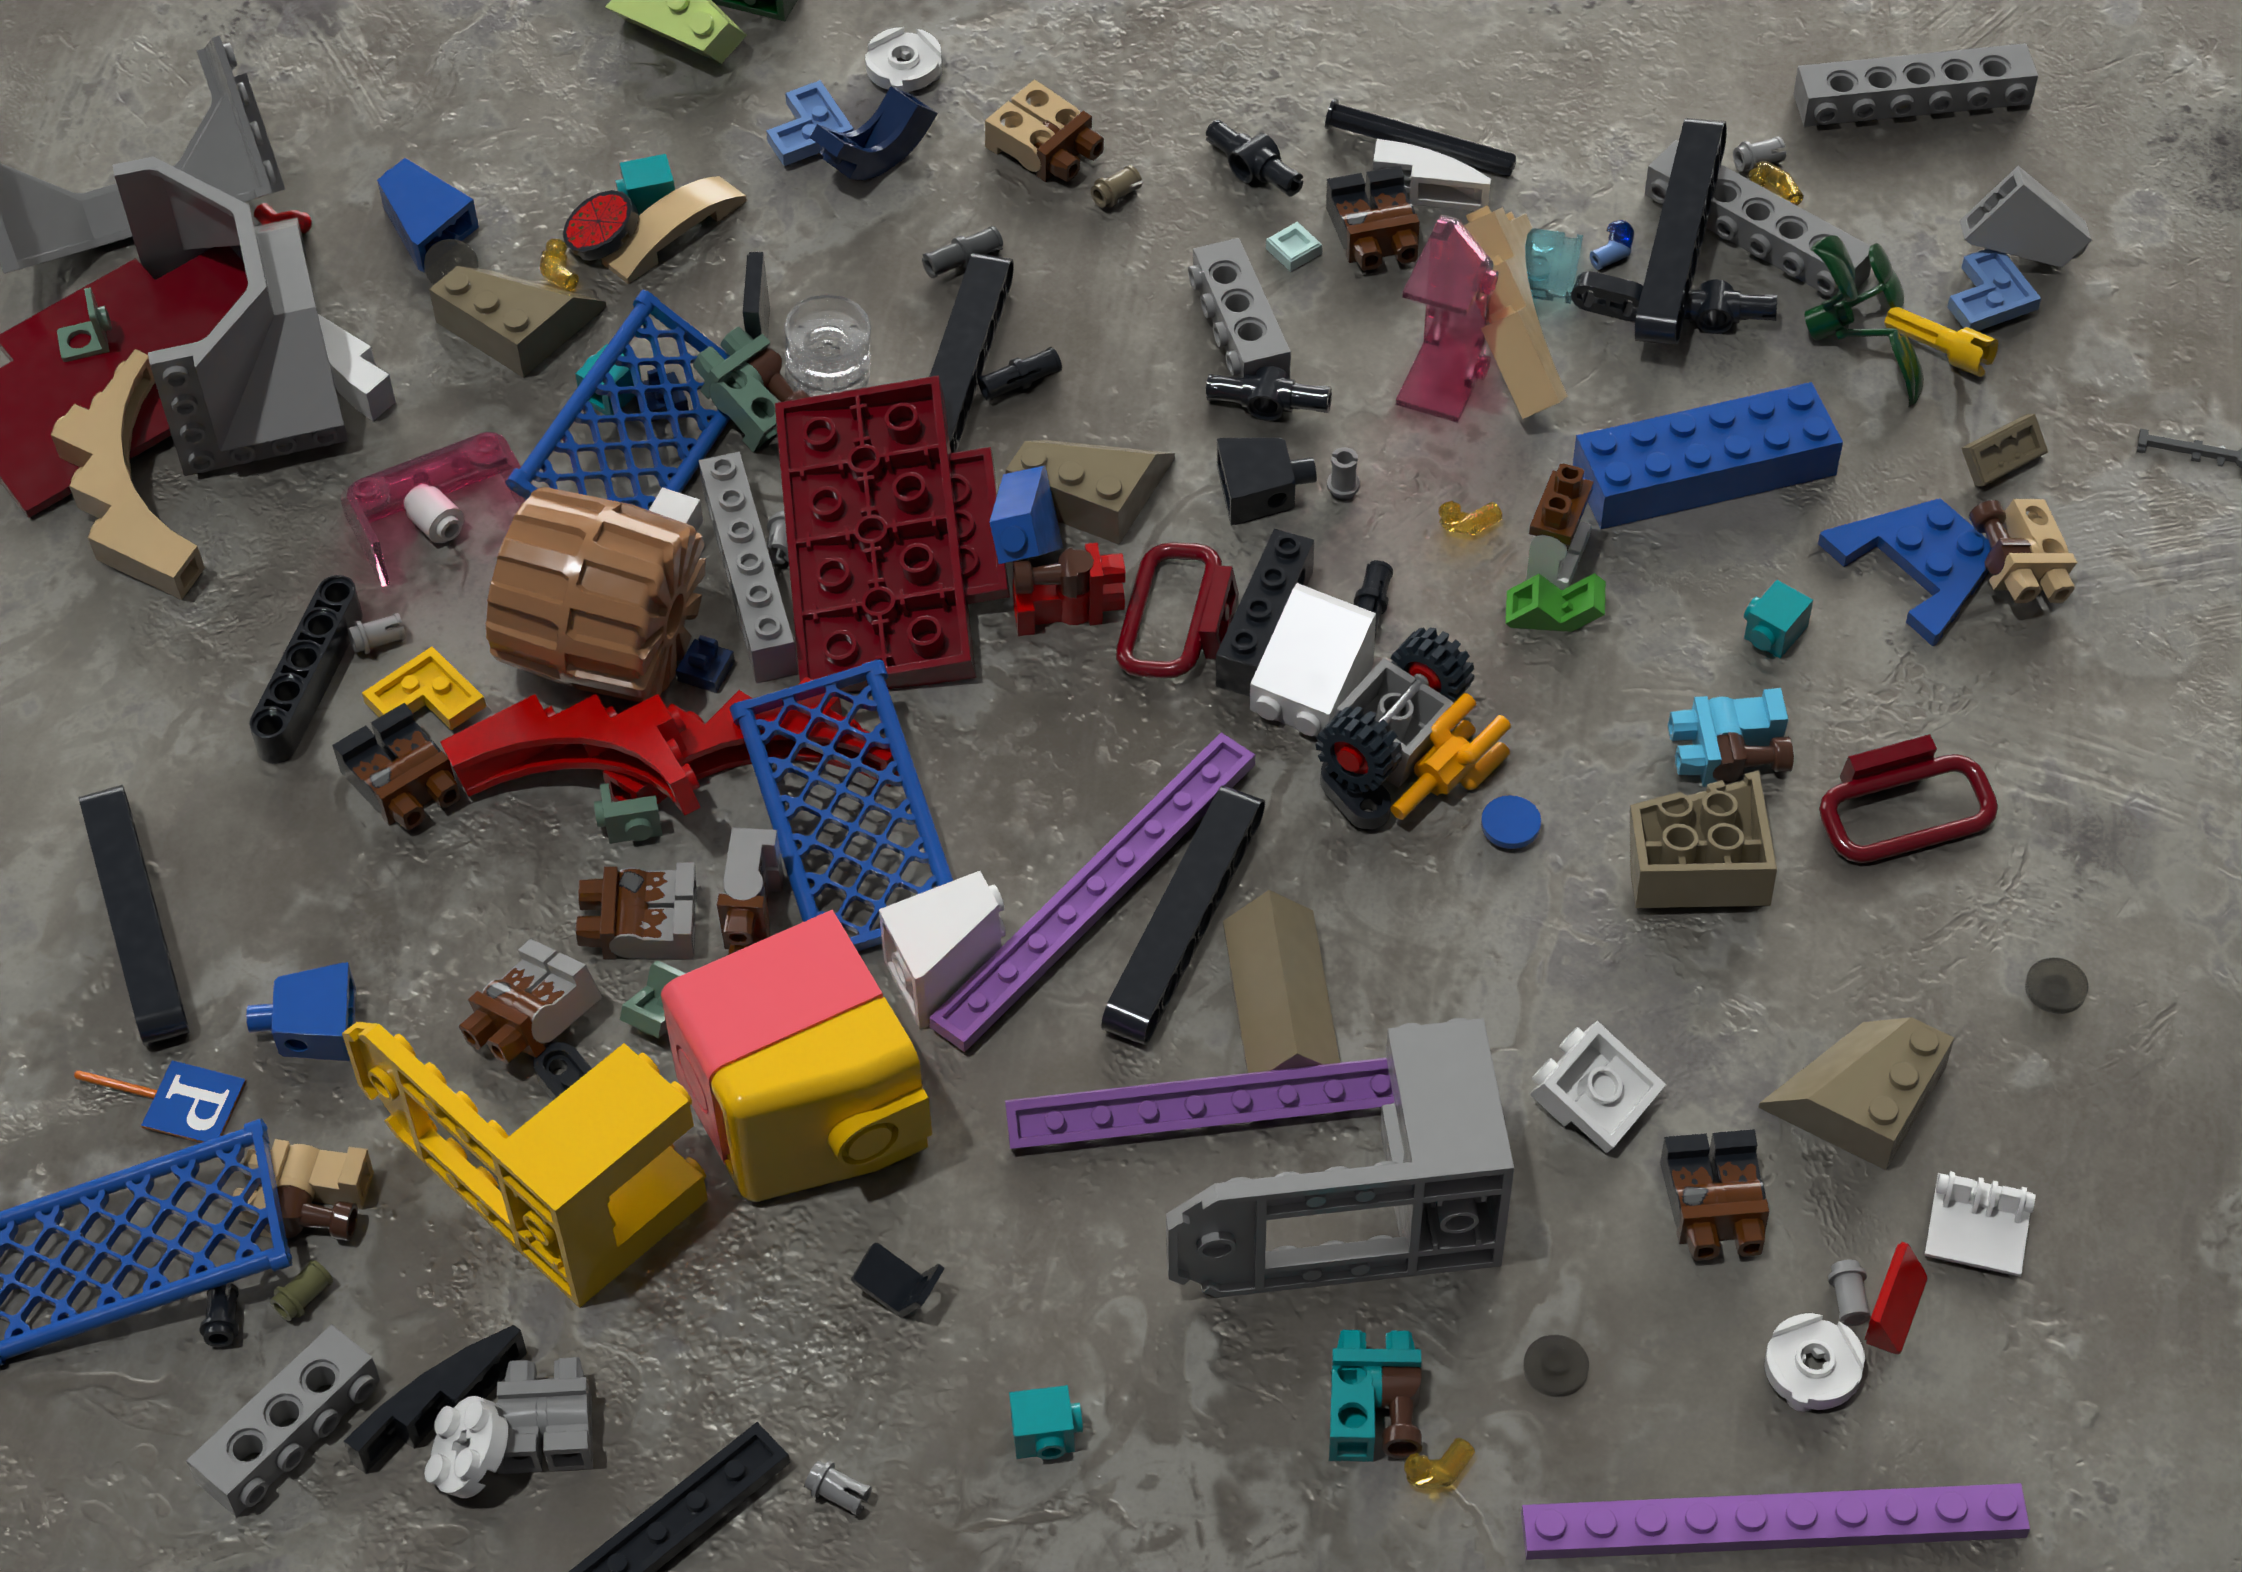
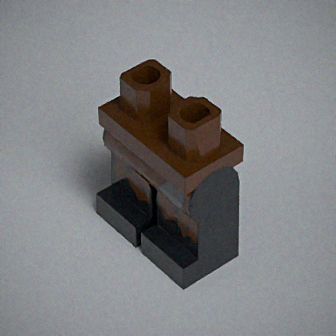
M1401 166L1366 172V183L1362 173L1327 179L1326 209L1341 244L1346 250V257L1349 263L1358 262L1361 269L1366 271L1377 269L1382 264V257L1395 255L1397 261L1402 264L1416 262L1418 259L1420 221L1406 192Z
M405 703L372 721L371 725L374 734L365 725L332 745L340 772L372 807L381 813L382 818L389 826L398 822L406 830H411L421 824L426 817L423 808L425 804L435 800L440 807L448 808L461 798L449 758L424 733Z
M1755 1129L1712 1133L1710 1147L1707 1133L1664 1137L1660 1165L1673 1218L1677 1226V1237L1679 1244L1688 1245L1695 1261L1712 1260L1714 1257L1719 1256V1241L1735 1240L1737 1254L1743 1257L1758 1256L1763 1252L1769 1207L1756 1153L1758 1144Z

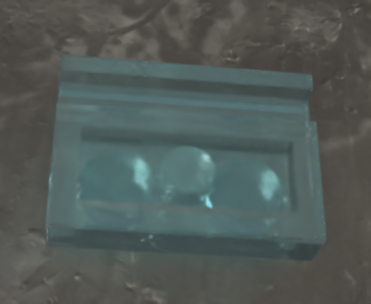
M1531 229L1527 234L1525 258L1532 298L1553 301L1554 297L1563 298L1565 303L1571 304V292L1575 285L1583 235L1577 234V238L1565 237V232Z

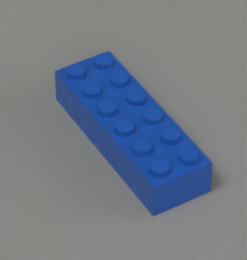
M1809 382L1576 435L1573 466L1582 468L1585 471L1584 479L1594 481L1593 491L1588 503L1600 529H1605L1837 475L1843 441L1813 383Z

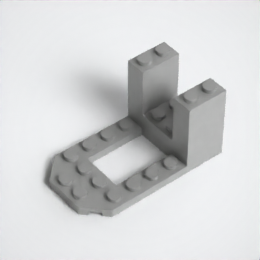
M1454 1018L1444 1023L1425 1025L1407 1023L1397 1028H1388L1386 1059L1394 1103L1382 1105L1380 1132L1386 1161L1379 1162L1374 1166L1350 1169L1344 1166H1336L1323 1172L1314 1173L1283 1172L1275 1177L1259 1179L1236 1177L1227 1182L1213 1184L1166 1213V1264L1169 1280L1182 1285L1190 1280L1201 1284L1203 1293L1220 1298L1502 1266L1514 1164L1484 1018L1472 1020ZM1394 1206L1400 1237L1392 1238L1388 1235H1378L1367 1241L1349 1243L1333 1240L1325 1242L1320 1246L1303 1248L1281 1246L1266 1252L1267 1220Z

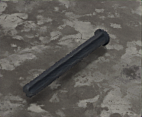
M1335 98L1331 101L1327 111L1325 129L1328 130L1336 127L1374 139L1402 142L1427 148L1452 157L1466 165L1504 176H1510L1516 165V155L1514 153L1341 105L1339 100Z

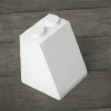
M1297 583L1250 683V710L1258 713L1265 719L1276 720L1296 728L1305 735L1317 737L1334 718L1337 707L1373 668L1376 613Z
M981 871L879 909L884 961L920 1030L930 1025L929 1017L1001 948V937L1006 935L1003 921L999 915V912L1004 910L1002 897L995 885L988 886Z

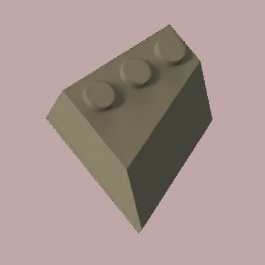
M456 266L429 289L436 323L523 378L607 307L606 301L491 270Z
M1050 440L1024 441L1005 471L1007 474L1045 465L1057 521L1119 545L1174 461L1175 453Z

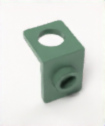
M91 287L84 289L91 321L57 330L60 354L64 362L110 352L106 333L107 330L112 329L110 317L105 305L98 307ZM78 334H88L91 336L90 343L85 347L72 348L69 346V341Z

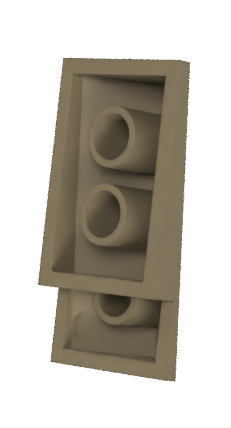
M1268 890L1223 921L1230 962V979L1247 1073L1340 1063L1313 910Z

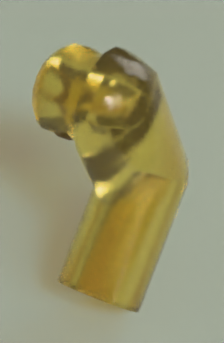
M1768 161L1756 163L1757 167L1749 171L1748 177L1754 183L1765 187L1770 182L1782 198L1795 205L1802 202L1804 198L1803 193L1792 176Z
M550 239L546 242V249L541 254L540 272L543 277L565 291H573L579 282V277L576 273L566 268L568 257L565 253L567 245L560 239Z
M1453 501L1443 503L1438 509V514L1441 517L1439 523L1446 531L1475 535L1502 520L1503 517L1501 509L1495 502H1490L1472 513L1461 512L1460 504Z
M1455 1438L1441 1459L1429 1460L1426 1455L1412 1454L1404 1463V1471L1407 1474L1406 1479L1411 1485L1419 1489L1451 1486L1474 1456L1475 1449L1466 1440Z

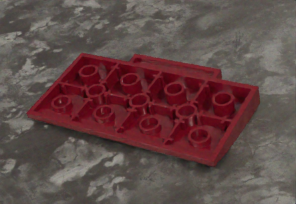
M230 246L213 247L156 280L134 258L0 334V349L10 360V363L0 368V483L28 518L70 495L72 492L69 485L74 473L80 468L60 458L51 437L57 420L65 416L74 404L89 410L96 394L103 392L113 379L118 365L126 361L135 349L148 355V352L203 340L244 294L248 287L245 265ZM91 287L98 307L105 305L110 317L112 329L106 331L110 352L64 362L60 354L57 330L91 321L84 290ZM78 334L69 341V346L72 348L85 347L90 343L91 336L88 334ZM156 383L152 386L139 410L132 430L129 459L171 436Z
M939 375L775 403L800 682L805 677L815 680L861 666L874 660H883L888 674V678L885 680L888 689L977 678L968 604L1010 598L1006 563H998L989 523L998 494L994 459L991 447L951 453L945 398ZM866 680L840 688L839 690L858 692L868 686Z

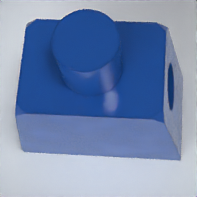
M338 963L276 978L274 980L272 1004L247 1006L246 1017L249 1033L272 1031L278 1053L284 1057L350 1061L342 1033L355 1023L356 986L349 963Z

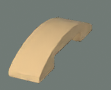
M720 176L708 177L684 185L664 196L640 214L634 233L631 236L628 233L621 240L624 244L620 249L601 258L602 264L627 284H630L658 264L657 252L708 216L718 222L747 202L746 195Z

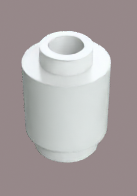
M421 484L411 489L405 497L404 508L407 517L434 543H444L458 536L464 523V514L438 488Z

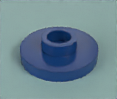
M1501 796L1489 802L1484 808L1481 827L1486 838L1493 844L1507 849H1517L1531 844L1537 838L1541 827V816L1536 806L1529 800L1519 796Z

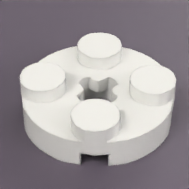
M904 27L892 28L879 33L868 44V53L865 54L866 72L876 85L889 90L892 86L909 93L910 91L926 87L933 81L938 80L942 75L940 44L934 36L924 30L917 29V34L905 33ZM901 57L902 59L909 61L900 62L897 61V58Z
M1805 1313L1786 1319L1773 1332L1765 1353L1764 1367L1766 1376L1774 1390L1781 1397L1785 1398L1788 1405L1794 1410L1805 1412L1811 1409H1830L1846 1402L1859 1389L1865 1354L1856 1334L1843 1323L1838 1321V1325H1835L1830 1321L1822 1320L1823 1315ZM1812 1353L1816 1359L1824 1358L1827 1362L1822 1365V1369L1814 1370L1804 1364L1806 1354Z
M471 1396L460 1401L454 1408L445 1406L441 1409L435 1419L434 1429L437 1435L433 1443L431 1458L428 1460L424 1472L427 1482L436 1485L440 1491L459 1498L472 1497L486 1486L478 1482L484 1477L487 1470L496 1473L503 1459L508 1440L507 1419L498 1415L497 1409H501V1407L497 1403L478 1396Z

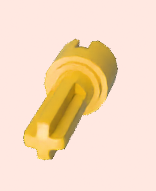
M1900 307L1890 308L1884 321L1886 328H1895L1902 335H1906L1911 339L1946 353L1949 364L1978 377L1985 375V370L1980 363L1985 365L1993 364L1998 351L1999 343L1997 339L1968 327L1957 332Z

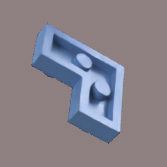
M821 80L785 93L786 104L796 120L766 130L769 145L782 164L786 166L820 152L822 146L810 139L817 124L840 133L852 132L854 128Z
M1984 249L1965 256L1961 267L1976 287L1951 295L1947 306L1963 328L1968 327L1979 331L2038 310L2041 297L2006 253Z

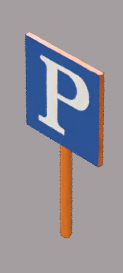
M173 1060L158 1090L80 1070L74 1073V1077L77 1080L152 1098L153 1101L141 1124L142 1128L199 1143L222 1136L246 1083L244 1078Z

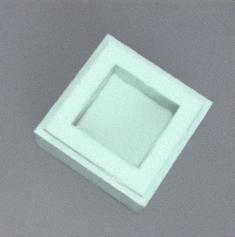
M1296 222L1267 238L1266 250L1291 272L1321 255L1322 244L1301 224Z

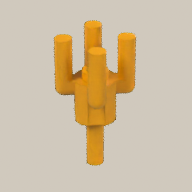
M1463 693L1432 725L1429 739L1434 746L1415 763L1414 772L1419 779L1390 807L1393 815L1403 820L1430 792L1437 796L1439 794L1447 795L1459 782L1467 790L1476 789L1510 755L1509 748L1504 743L1497 742L1511 728L1509 720L1502 715H1498L1470 743L1467 740L1476 732V729L1471 722L1462 719L1476 706V701L1471 695Z

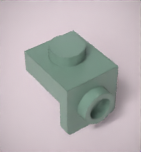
M609 783L600 784L602 800L594 801L597 826L598 828H607L610 844L631 840L643 841L649 837L662 836L656 795L612 802Z
M661 961L654 962L650 966L647 986L622 1005L620 1020L636 1027L642 1033L660 1038L668 1031L661 991L671 980L686 973Z

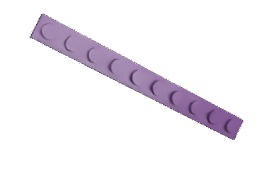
M1221 732L929 1017L930 1028L966 1052L1206 814L1218 789L1222 785L1232 788L1255 766V754Z
M1378 1058L1005 1100L1009 1145L1010 1149L1377 1108L1394 1103V1096L1387 1059Z
M2021 1483L1522 1505L1521 1510L1526 1560L2027 1538L2030 1530Z

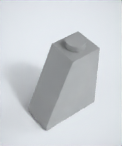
M2019 166L1959 220L1964 239L1971 245L2061 268L2071 259L2078 258L2086 250L2088 243L2092 241L2086 221Z

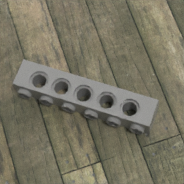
M2024 43L1798 66L1793 95L1803 126L1806 127L2032 104L2038 73L2028 46Z
M1677 140L1648 166L1645 195L1653 198L1658 203H1664L1679 142ZM1721 165L1707 229L1831 298L1838 294L1840 290L1823 260L1810 250L1820 239L1835 235L1843 241L1854 265V282L1857 289L1870 276L1871 264L1868 255L1870 245Z
M740 452L699 460L704 497L755 682L760 683L798 674L794 640Z

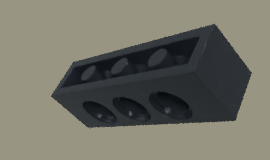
M1274 528L1216 654V687L1250 697V683L1293 588L1297 583L1307 587L1313 574L1314 539Z

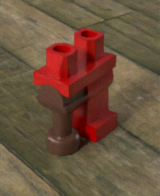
M1098 543L1085 544V551L1073 550V547L1066 549L1060 555L1058 563L1032 568L1029 560L1013 561V608L1018 636L1034 635L1035 625L1063 622L1068 625H1079L1089 620L1090 626L1102 625L1103 612L1125 610L1123 583H1126V570L1122 553L1100 555Z

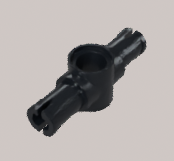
M1215 120L1208 126L1206 141L1227 153L1229 166L1240 181L1249 183L1257 178L1263 183L1269 182L1289 197L1296 195L1301 190L1303 175L1282 163L1280 151L1276 143L1267 134L1259 133L1252 138L1246 133H1237L1221 120Z
M1708 280L1703 282L1698 290H1691L1685 319H1690V323H1697V326L1702 331L1710 334L1728 331L1732 324L1739 323V320L1776 321L1777 294H1740V291H1734L1733 287L1724 280Z
M1264 366L1259 368L1255 375H1245L1244 378L1209 374L1206 384L1207 401L1240 403L1242 407L1248 409V412L1253 417L1263 421H1274L1279 419L1283 412H1292L1293 409L1329 413L1332 389L1331 386L1298 384L1296 380L1290 379L1286 371L1281 368Z

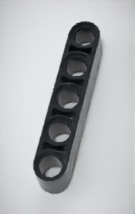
M330 576L319 584L251 716L249 725L258 755L267 763L278 764L285 762L296 752L350 644L348 628L355 626V621L362 620L363 614L355 583L347 576Z

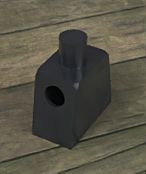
M1282 438L1217 439V470L1231 526L1291 510L1295 506V485L1315 483L1317 481L1314 458L1290 460L1286 441Z

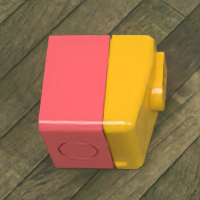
M833 909L671 980L662 989L661 999L677 1080L690 1095L692 1107L739 1192L745 1199L752 1202H760L876 1172L928 1148L927 1137L932 1135L929 1097L922 1087L920 1061L917 1052Z

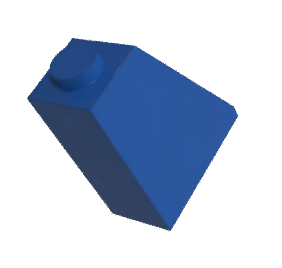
M406 158L402 159L393 168L387 170L377 180L383 208L418 270L423 273L479 228L472 198Z
M1045 465L1003 474L989 521L999 564L1035 557L1063 548Z

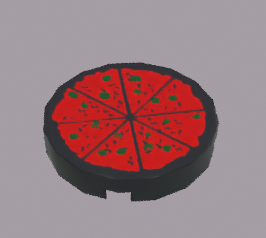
M610 190L597 193L582 202L567 219L563 230L564 243L575 256L579 255L583 260H596L616 252L624 244L621 240L628 233L631 236L636 229L639 219L636 205L621 191Z

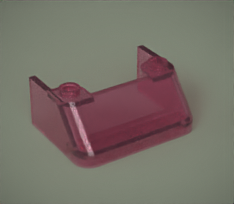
M1446 215L1440 216L1403 290L1402 298L1426 304L1423 344L1403 383L1395 404L1458 423L1478 379L1484 380L1490 367L1491 357L1485 355L1487 341L1481 328L1488 325L1490 299L1496 288L1499 275L1498 271L1493 270L1492 259L1457 218Z
M494 432L477 434L361 478L345 488L341 494L344 515L382 587L389 585L390 582L380 542L370 523L405 510L404 500L411 489L421 484L436 487L443 494H447L499 473L506 483L515 468L520 469L521 466L502 435ZM508 488L518 507H520L526 499Z

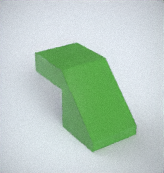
M1594 573L1561 590L1541 574H1537L1507 590L1505 624L1510 628L1573 632L1605 615L1606 581Z

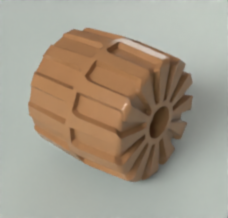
M540 487L534 490L514 515L497 556L495 570L490 582L487 599V619L485 623L486 639L489 641L490 653L499 662L583 691L637 702H643L656 694L661 696V693L669 687L675 677L677 661L682 660L685 656L692 637L684 627L685 620H693L698 616L702 595L693 593V591L705 576L706 558H700L704 548L702 535L697 533L695 527L635 505L548 487Z

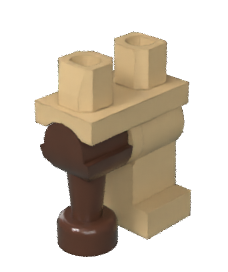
M2013 499L2005 511L1999 501L1988 500L1972 509L1969 519L1974 529L1979 533H1986L1991 546V551L1987 555L1984 564L1985 569L1994 574L1989 580L1993 590H2009L2015 603H2028L2034 600L2041 590H2044L2050 603H2063L2075 589L2069 573L2075 567L2077 561L2073 553H2069L2066 542L2045 499Z
M275 1139L270 1154L286 1238H294L304 1227L329 1228L332 1238L350 1241L355 1233L358 1209H363L374 1174L368 1149L349 1147L347 1153L319 1150L305 1144L290 1145L289 1141ZM248 1149L244 1160V1166L251 1169L258 1168L255 1149ZM244 1173L245 1180H251V1176ZM260 1184L258 1191L255 1190L248 1200V1204L259 1209L266 1207L262 1184ZM244 1188L235 1189L233 1197L240 1195ZM318 1202L324 1204L334 1205L333 1209L315 1205L312 1203ZM242 1211L236 1219L255 1224L259 1216L248 1211ZM269 1224L265 1226L259 1236L272 1238Z

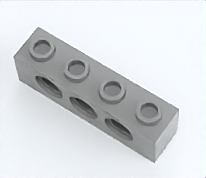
M1235 238L1193 248V266L1188 267L1190 284L1193 290L1199 289L1201 293L1200 301L1204 316L1213 320L1215 341L1218 347L1224 346L1226 350V363L1230 375L1244 378L1245 375H1255L1256 371L1261 367L1275 366L1286 371L1290 376L1291 351L1240 239Z
M331 1324L186 1460L195 1482L235 1517L239 1516L247 1507L256 1505L265 1496L268 1487L280 1475L293 1470L301 1462L304 1453L320 1437L324 1438L331 1434L338 1426L344 1414L356 1403L364 1402L373 1393L376 1384L380 1381L373 1358ZM333 1385L325 1392H315L321 1386ZM297 1419L289 1426L279 1427L285 1420ZM252 1453H261L252 1461H243L246 1456Z

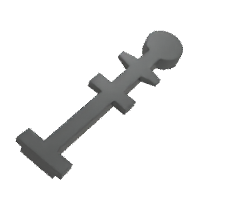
M2140 428L2136 452L2145 453L2146 446L2192 454L2191 461L2200 462V458L2203 456L2217 459V464L2221 467L2225 461L2235 462L2237 466L2242 468V448L2236 451L2226 449L2225 446H2220L2219 448L2203 445V441L2194 440V443L2154 436L2149 435V430Z

